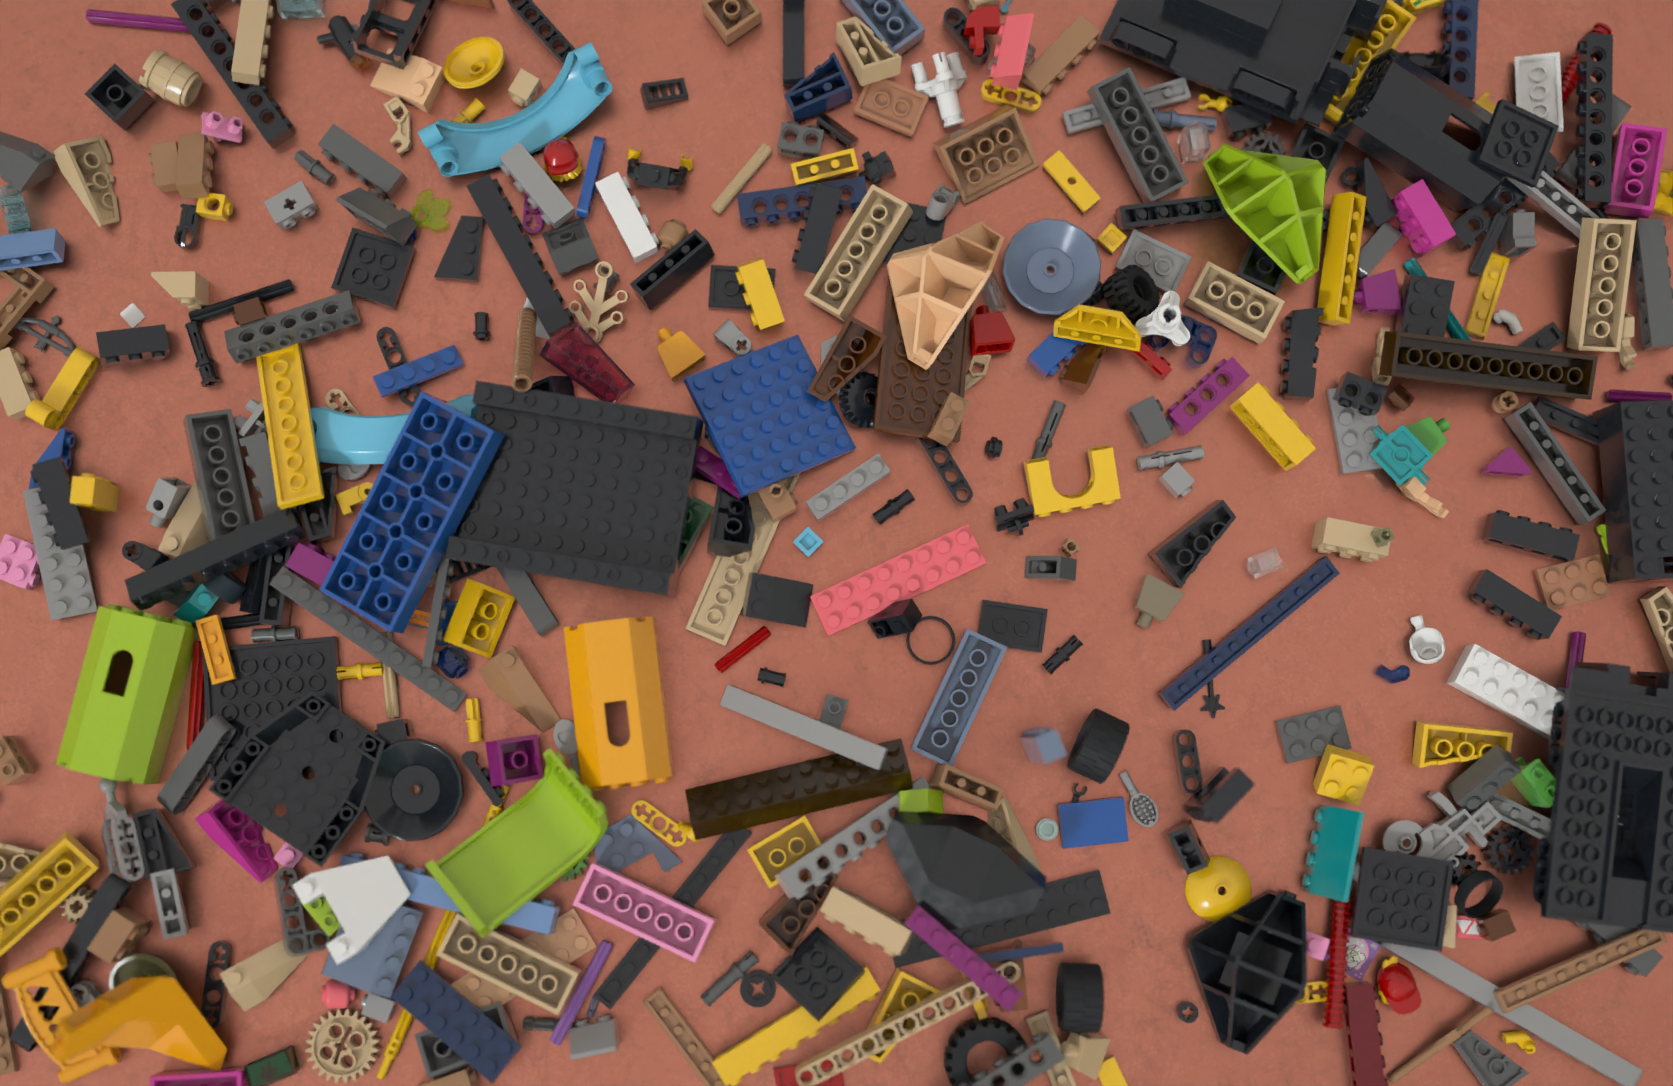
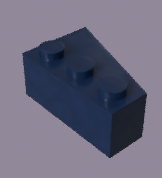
M835 52L821 66L815 67L814 72L807 78L801 79L784 94L786 108L792 120L797 123L853 99L852 87Z

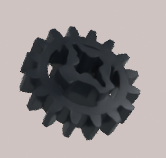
M1503 826V831L1500 828H1495L1496 834H1488L1491 840L1487 843L1488 849L1483 850V853L1489 854L1485 861L1493 862L1491 868H1498V873L1504 874L1507 872L1509 875H1514V870L1517 873H1521V866L1529 867L1526 862L1527 859L1533 860L1529 852L1534 851V848L1528 847L1532 840L1524 839L1526 833H1518L1519 830L1516 827L1510 829L1509 826ZM1507 847L1511 850L1510 854L1506 851Z

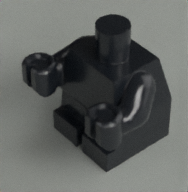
M869 151L862 154L865 170L858 173L859 177L865 176V179L869 178L873 184H881L883 180L897 175L891 159L885 151L875 157Z

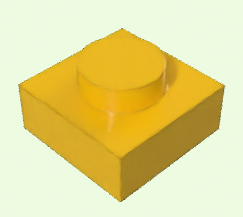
M1111 223L1096 241L1113 254L1127 239V236Z

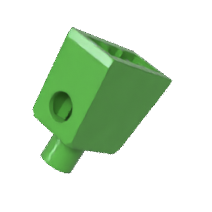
M1430 416L1406 426L1432 455L1447 442L1443 433L1451 428L1445 418L1434 422Z

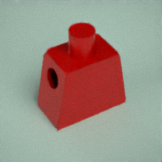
M987 305L977 307V314L972 316L970 324L971 355L1011 352L1015 337L1003 313H990Z

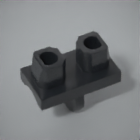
M1024 498L1013 502L1015 510L1011 512L1007 511L1005 505L995 507V527L997 532L1007 529L1008 533L1016 531L1018 536L1023 535L1022 528L1028 527V521L1034 519L1032 504L1028 505Z

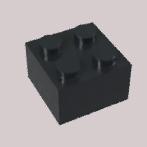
M115 63L85 93L93 103L124 131L154 101L144 89Z

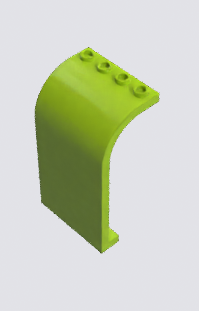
M551 748L543 753L546 761L543 779H540L529 792L435 863L432 859L425 864L430 874L481 938H484L578 864L595 848L606 832L608 826L605 814L607 812L606 807L600 800L596 802L591 797L593 793L586 784L582 786L578 780L580 778L572 768L568 770L564 765L566 761L559 752L555 754Z

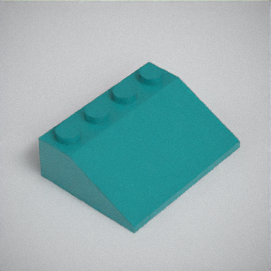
M1320 805L1316 809L1314 816L1316 828L1310 836L1312 848L1306 857V865H1308L1307 874H1304L1302 878L1304 892L1348 902L1364 812L1327 805Z

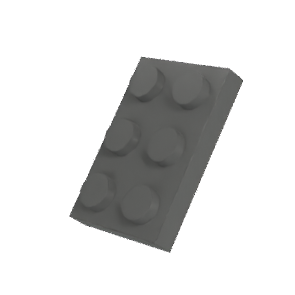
M1341 705L1275 721L1286 764L1322 756L1327 744L1346 750L1352 748Z

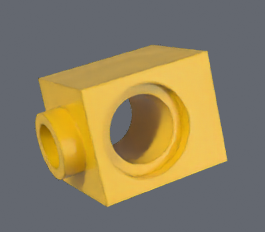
M209 193V197L198 198L196 213L202 218L228 222L229 215L233 212V203L226 195ZM216 203H220L219 208L215 211H212L213 205Z

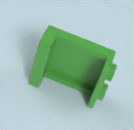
M1522 757L1517 758L1515 761L1521 772L1510 780L1530 806L1550 808L1553 805L1555 778L1540 759H1535L1530 764H1527Z

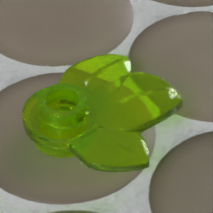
M427 189L417 196L416 205L410 211L413 215L412 219L418 226L426 225L431 230L444 229L449 223L443 216L448 213L451 202L444 198H434L431 189ZM419 213H425L422 219L418 218Z

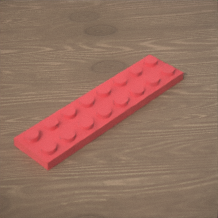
M967 524L810 596L827 636H830L878 614L894 602L911 599L986 564V561Z

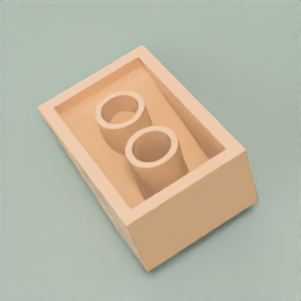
M389 48L386 54H390L393 49ZM411 55L404 70L381 63L370 86L392 97L397 96L401 101L429 113L446 77L441 66L424 58Z

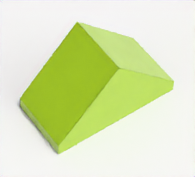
M928 788L899 791V811L944 814L943 791Z

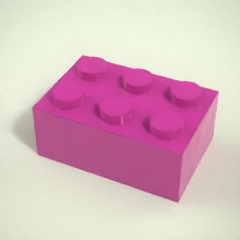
M1423 179L1400 191L1391 200L1398 212L1394 217L1399 221L1401 231L1404 235L1408 236L1413 251L1419 254L1420 257L1444 245L1456 235Z

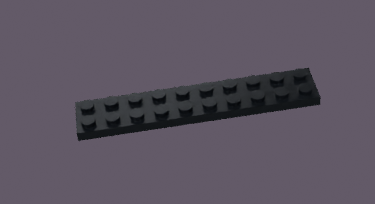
M1097 869L1046 882L1045 888L1048 889V892L1043 902L1039 900L1034 912L955 929L949 932L969 949L1110 914L1100 870ZM915 934L906 953L898 956L895 955L893 960L895 968L941 957L942 955Z

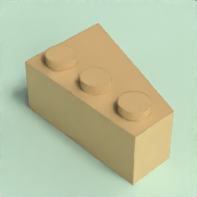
M855 16L836 23V41L861 87L900 74L902 57L898 53L894 54L888 48L886 42H881L875 37L874 32Z

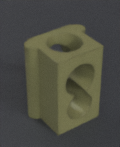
M1390 527L1371 532L1377 547L1385 546L1388 544L1387 542L1395 539Z

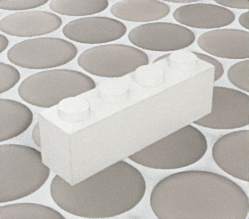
M616 172L596 182L595 185L635 263L658 253L657 245L660 244L654 232L650 234L647 228L650 223L646 215H640L637 209L640 207L636 196H631L627 189L631 187L626 177L621 178L619 172Z

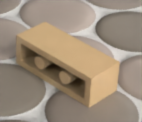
M7 347L0 350V398L8 417L19 420L26 417L25 411L29 403L34 399L40 400V397L32 388L31 383H33L29 372L24 368L25 360L23 355L19 351Z

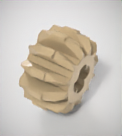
M80 887L78 890L75 889L64 899L66 903L60 904V907L65 908L61 915H68V923L75 922L77 926L93 899V889L88 891L86 887ZM79 903L83 904V909L78 907Z

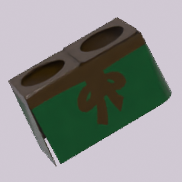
M291 1046L255 1060L244 1067L251 1086H268L292 1076L300 1070Z

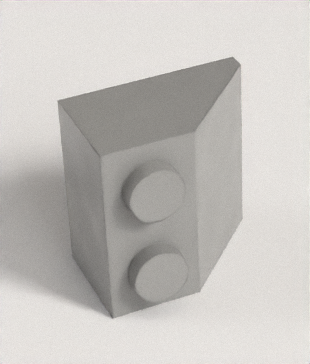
M610 1015L596 1017L597 1021L588 1022V1019L575 1021V1025L569 1029L571 1060L616 1051L621 1044L616 1017L610 1018Z

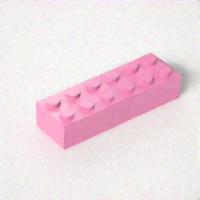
M597 862L591 864L573 903L574 906L694 963L698 961L717 920Z

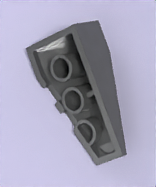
M0 131V177L18 191L23 192L52 176L55 155L37 143Z

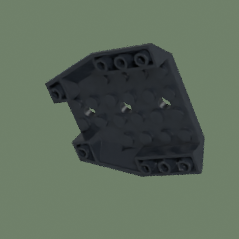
M311 691L250 733L208 790L239 809L322 867L363 812L385 741ZM340 730L342 732L343 738L340 742L335 743L330 740L332 731ZM310 766L315 769V776L308 780L303 777L302 772L304 768ZM281 803L285 804L288 808L287 814L283 817L275 814V807Z

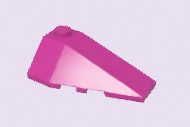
M220 799L195 818L206 834L259 883H262L278 869L269 845L265 843L261 834V825L230 803Z

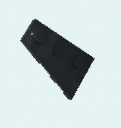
M461 216L435 273V279L479 282L485 220L483 217Z

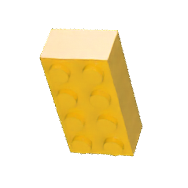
M1257 382L1229 407L1281 467L1288 471L1316 449L1313 445L1314 441L1310 436L1304 435L1300 431V426L1295 419L1289 418L1286 415L1283 405L1272 399L1268 388Z

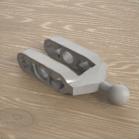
M102 778L99 782V788L105 793L107 804L103 816L104 823L101 828V835L109 873L117 875L120 872L121 878L125 881H136L143 876L144 865L135 824L126 814V809L116 800L115 790L117 789L118 782ZM123 824H127L128 828L125 829ZM128 843L131 844V845H132V848H133V851H132L131 854H130V851H129ZM114 847L117 858H115L112 853Z

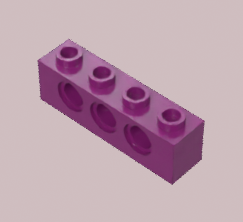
M1233 357L1228 361L1225 359L1221 360L1215 366L1217 371L1213 375H1210L1208 372L1199 381L1202 385L1196 390L1192 387L1183 395L1186 399L1181 404L1177 401L1168 409L1170 414L1165 418L1170 420L1171 424L1182 436L1187 434L1250 376ZM1218 376H1222L1226 379L1225 386L1220 385L1218 383ZM1202 390H1206L1210 393V400H1206L1202 397ZM1186 405H1192L1195 408V414H1189L1186 411Z

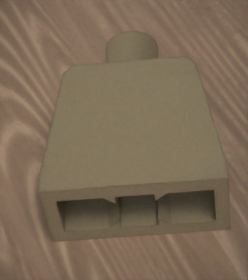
M1145 574L1133 607L1141 612L1136 624L1149 629L1153 619L1163 622L1185 593L1150 574Z

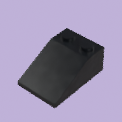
M750 572L741 616L806 627L813 584Z

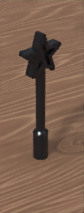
M1211 639L1202 640L1203 655L1212 649ZM1212 679L1208 683L1209 697L1203 695L1206 704L1200 708V711H1209L1211 717L1215 718L1216 711L1225 710V707L1219 704L1220 694L1214 696Z

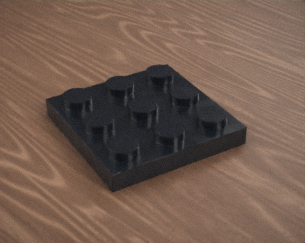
M1501 99L1496 104L1475 161L1533 188L1538 184L1559 126Z
M907 203L913 213L881 264L887 265L894 253L942 240L947 215L942 220H933L926 215V206Z
M352 227L331 288L339 292L349 290L352 296L395 309L415 248L407 244L403 246L394 240Z
M817 927L795 949L793 955L789 956L770 976L819 1022L866 972Z

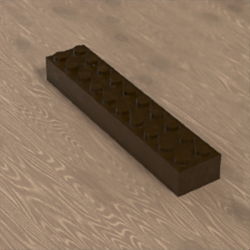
M1385 331L1379 375L1591 400L1598 356L1398 331Z
M896 739L877 744L888 749L881 770L837 753L686 789L690 823L695 839H704L913 789L911 772L902 740Z

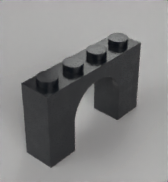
M1219 767L1203 783L1201 790L1194 793L1184 803L1188 808L1186 812L1194 820L1218 824L1253 788L1255 783L1240 768H1233L1229 772L1225 767Z

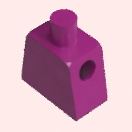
M1395 269L1365 277L1357 282L1353 303L1359 302L1362 313L1396 314L1401 310Z

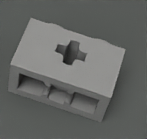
M302 181L264 201L273 220L281 229L293 227L296 221L303 217L308 218L319 209L309 189Z

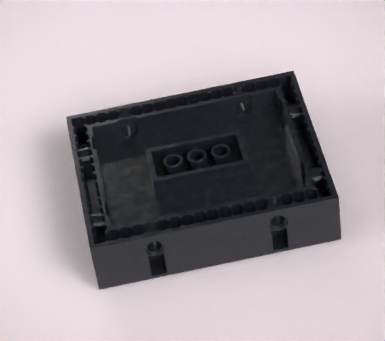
M476 380L472 403L479 405L476 419L505 436L458 525L456 537L449 536L446 558L674 596L704 421L692 415L532 389L519 392L513 386Z

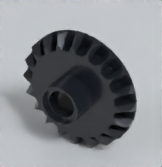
M867 371L858 372L839 392V405L843 415L850 423L861 428L873 427L878 377L874 373H868ZM866 395L869 397V403L866 401Z

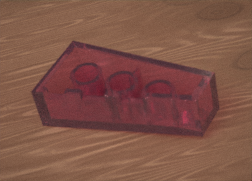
M577 322L547 340L539 353V356L602 401L619 404L627 398L635 386L630 378Z

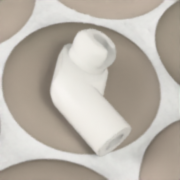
M1501 309L1493 315L1497 324L1507 323L1513 335L1523 331L1515 314Z

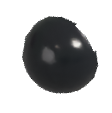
M1435 50L1433 52L1430 51V53H1410L1409 51L1400 53L1440 80L1446 76L1452 64V58L1435 52Z

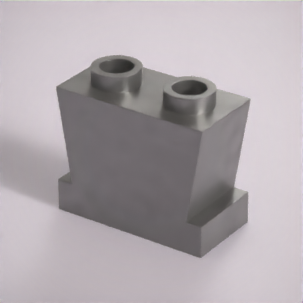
M1520 209L1513 211L1508 216V220L1499 237L1501 246L1499 254L1501 256L1522 257L1537 246L1535 238V212H1527V210Z

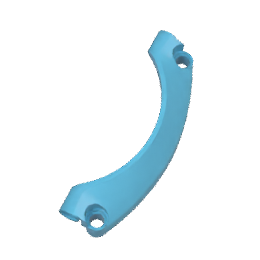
M590 41L567 54L564 65L553 84L539 99L523 110L511 116L484 123H459L440 119L419 130L418 134L425 147L429 148L443 176L451 177L483 171L502 165L499 157L518 142L524 146L529 154H532L546 147L550 141L559 139L584 120L612 92L613 87Z
M474 394L463 395L447 402V404L475 419L477 418L479 405L472 403ZM327 407L310 408L319 462L335 464H384L410 413L362 416L338 412Z

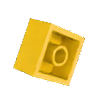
M1327 744L1313 781L1316 793L1360 806L1374 764L1370 756Z

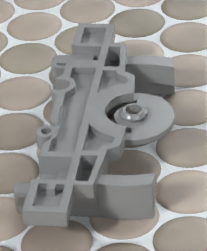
M1430 791L1427 797L1435 802L1446 817L1440 822L1429 824L1424 829L1417 823L1408 820L1392 823L1384 832L1382 840L1383 849L1409 854L1416 848L1417 841L1414 835L1418 833L1421 846L1416 856L1447 861L1453 860V868H1456L1459 865V860L1454 856L1462 855L1470 848L1468 846L1469 842L1463 836L1467 834L1478 847L1484 848L1488 841L1483 835L1500 822L1503 817L1488 801L1483 802L1469 814L1465 808L1456 810L1454 805L1440 792ZM1404 839H1409L1410 845L1408 847L1403 846L1402 842ZM1355 861L1352 879L1357 883L1360 866Z

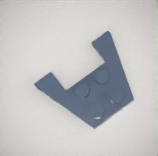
M632 814L608 827L602 839L594 848L597 863L616 872L652 852L664 872L682 863L678 856L654 836L641 822L635 819Z

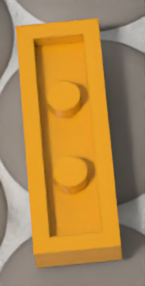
M220 615L196 620L212 685L237 679Z

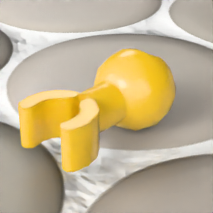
M1206 94L1199 95V100L1206 102L1205 105L1198 106L1199 111H1205L1208 107H1212L1223 112L1225 108L1232 107V100L1229 96L1223 95L1218 99H1210Z

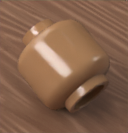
M671 219V221L664 222L657 238L661 248L669 252L689 233L683 222Z

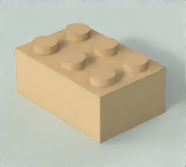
M1326 517L1315 523L1311 547L1317 548L1319 553L1331 554V552H1337L1343 558L1357 556L1361 557V561L1373 563L1374 560L1380 561V558L1388 556L1390 541L1385 546L1377 547L1371 532L1384 528Z

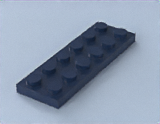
M422 960L416 964L391 995L396 1002L490 1083L496 1081L523 1047Z

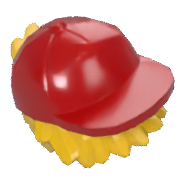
M562 136L559 139L552 140L544 148L545 165L543 168L552 181L557 182L559 180L563 182L565 180L568 182L569 179H575V176H578L583 170L581 158L575 146L566 137Z
M1391 956L1389 959H1385L1377 975L1378 995H1381V1002L1389 1004L1392 1010L1398 1014L1405 1015L1416 1011L1420 1007L1422 999L1413 974L1408 967L1398 962V957Z

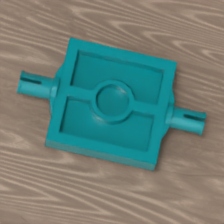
M1403 424L1389 434L1380 425L1376 427L1378 431L1375 428L1372 430L1381 441L1369 455L1399 486L1408 478L1414 476L1423 485L1430 481V478L1422 469L1433 455Z

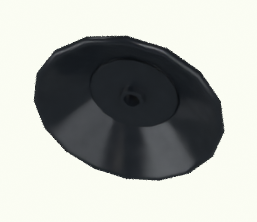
M421 739L399 740L383 749L364 808L371 822L387 836L406 842L426 840L445 830L458 814L463 798L462 774L454 758L438 744ZM415 785L419 787V792L417 794L413 793L412 788Z

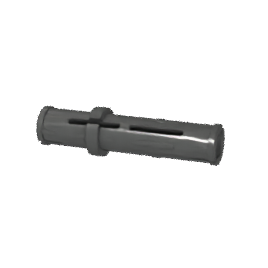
M1056 400L1053 401L1041 435L1036 439L1037 445L1031 459L1046 457L1048 449L1052 448L1053 443L1051 442L1066 404Z
M750 950L736 964L733 963L731 969L700 996L705 1004L710 1007L740 978L743 979L746 976L745 973L759 962L757 956Z

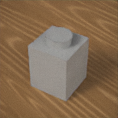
M1178 462L1173 464L1158 478L1175 498L1180 494L1183 497L1193 489L1191 484L1195 482Z
M369 992V994H365L361 1002V1007H363L361 1014L383 1023H388L392 1019L398 1002L392 997L388 998Z

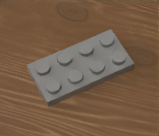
M1346 387V394L1353 396V390L1350 387ZM1337 388L1326 390L1341 474L1382 469L1369 455L1381 441L1372 432L1374 428L1378 431L1376 428L1378 426L1377 414L1364 416L1358 413V409L1342 407L1338 405V401L1333 400ZM1366 395V402L1373 405V398Z

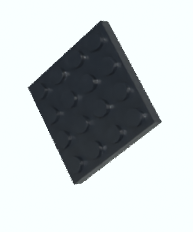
M1362 847L1350 936L1442 952L1454 862Z

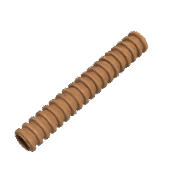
M529 307L520 309L517 314L512 386L519 392L528 391L532 386L537 314Z

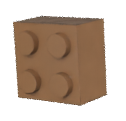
M704 0L702 2L703 13L727 45L762 22V13L753 0Z
M129 906L112 910L87 950L109 964L121 961L124 957L135 952L136 947L134 945L138 939H142L149 930L147 926L151 920Z

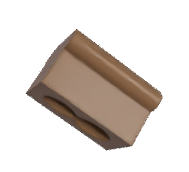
M1068 537L1060 549L1069 558L1074 553L1080 551L1081 546L1072 537Z

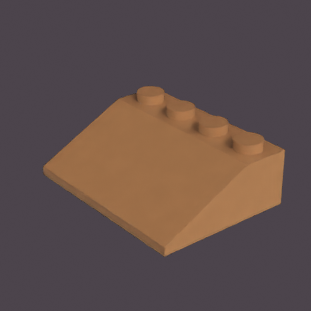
M1008 104L933 143L956 191L961 192L960 198L963 204H967L1039 166L1017 109Z

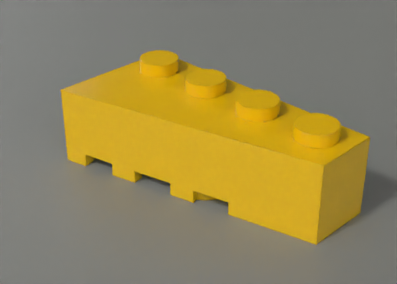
M896 968L867 1029L940 992V990L936 986L900 968ZM908 1017L904 1019L903 1027H910L913 1024V1018ZM886 1028L882 1032V1037L889 1038L892 1036L893 1029ZM865 1039L862 1042V1047H871L873 1040ZM896 1044L868 1058L881 1063Z

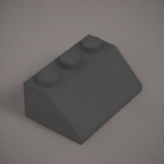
M357 188L337 197L336 201L355 218L403 246L418 225L412 219L413 215L403 208L401 210L396 209V205L388 199L382 201L379 199L380 195L371 189L367 192L362 188Z

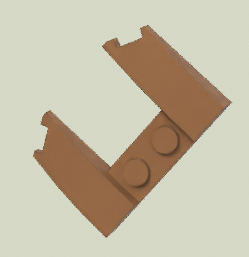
M28 267L0 271L1 276L16 286L0 305V350H3L13 338L8 333L35 300L41 304L54 288L52 284Z

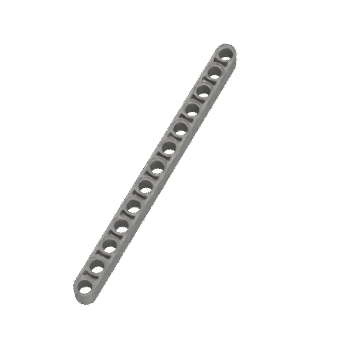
M1385 942L1380 943V946L1478 1003L1488 1006L1497 1014L1620 1085L1636 1086L1644 1071L1529 1004L1510 1012L1502 1013L1493 991L1500 989L1499 987L1437 951Z

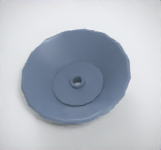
M1043 219L1027 224L1012 237L1004 252L1002 272L1008 290L1021 305L1038 314L1060 315L1070 311L1077 305H1082L1091 298L1100 281L1101 259L1096 244L1082 228L1066 220ZM1052 268L1054 273L1049 274L1046 269Z

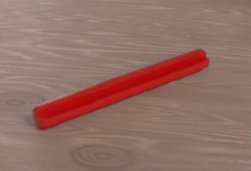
M195 641L193 644L187 750H189L201 732L204 674L201 641Z

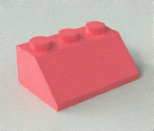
M1034 13L1007 16L1005 24H1000L998 36L1002 37L1001 44L996 43L994 57H998L996 65L992 64L989 76L993 77L992 85L1013 90L1018 89Z

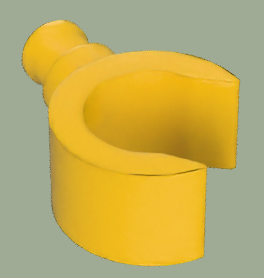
M682 821L678 823V828L685 831V834L691 841L699 842L701 840L695 839L691 823H684Z

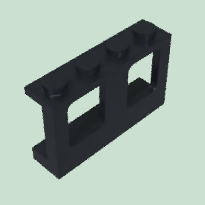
M370 0L368 11L362 15L360 26L357 31L353 32L351 37L355 54L404 70L436 5V0H405L415 4L409 19L405 21L381 13L387 0ZM373 29L399 37L390 54L364 46Z

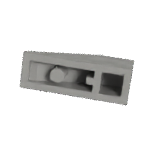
M174 868L150 873L163 940L187 935L189 925Z

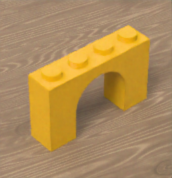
M1103 445L1087 448L1091 470L1090 480L1081 492L1073 495H1064L1055 490L1052 484L1049 460L1046 457L1023 461L1030 504H1032L1034 509L1033 513L1038 515V517H1046L1054 511L1066 513L1072 511L1074 507L1081 506V509L1094 507L1095 503L1102 502L1103 505L1115 503L1116 499H1121L1113 447Z

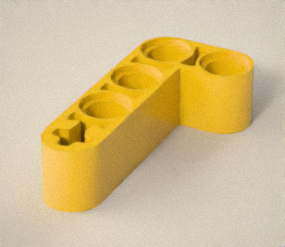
M77 347L69 356L43 400H32L26 408L25 415L51 430L59 429L96 371L100 359L83 348Z

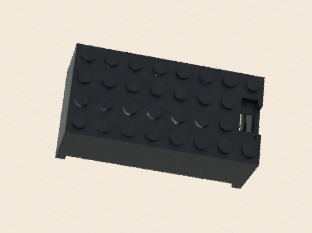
M1673 400L1619 402L1592 412L1593 419L1597 420L1603 500L1604 508L1606 509L1605 524L1610 573L1606 575L1607 583L1673 581V571L1664 572V566H1673V562L1664 563L1663 561L1664 557H1673Z

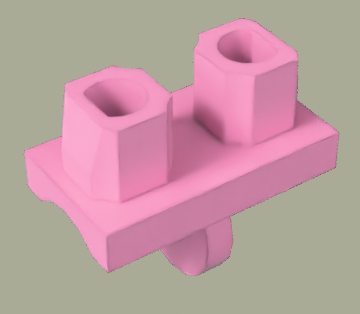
M203 112L201 115V134L213 136V140L220 142L221 139L238 143L242 141V118L234 116L230 119L223 117L219 112Z

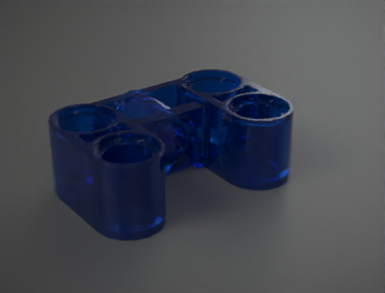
M1181 314V320L1190 332V339L1186 343L1190 345L1186 355V362L1192 368H1200L1210 357L1217 339V331L1212 326ZM1201 333H1207L1210 341L1202 340ZM1148 335L1146 342L1154 348V352H1160L1170 339L1160 335ZM1153 337H1160L1162 345H1156L1153 342ZM1193 353H1200L1202 361H1196L1193 358Z

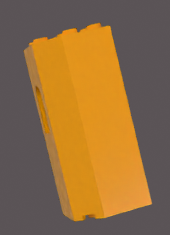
M653 616L642 617L641 621L639 618L632 617L578 624L577 629H573V626L564 627L581 785L586 784L591 791L604 790L606 785H608V790L626 787V783L629 782L630 786L633 787L646 785L648 780L655 779V783L670 781V777L675 775L656 619ZM626 700L630 740L626 745L617 747L611 744L608 739L604 703Z

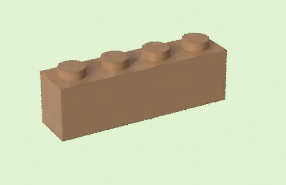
M1081 15L1023 72L1020 81L1040 96L1043 93L1047 95L1055 86L1053 83L1058 78L1062 80L1068 74V68L1072 64L1077 65L1083 59V53L1087 49L1091 51L1098 44L1097 38L1100 31Z

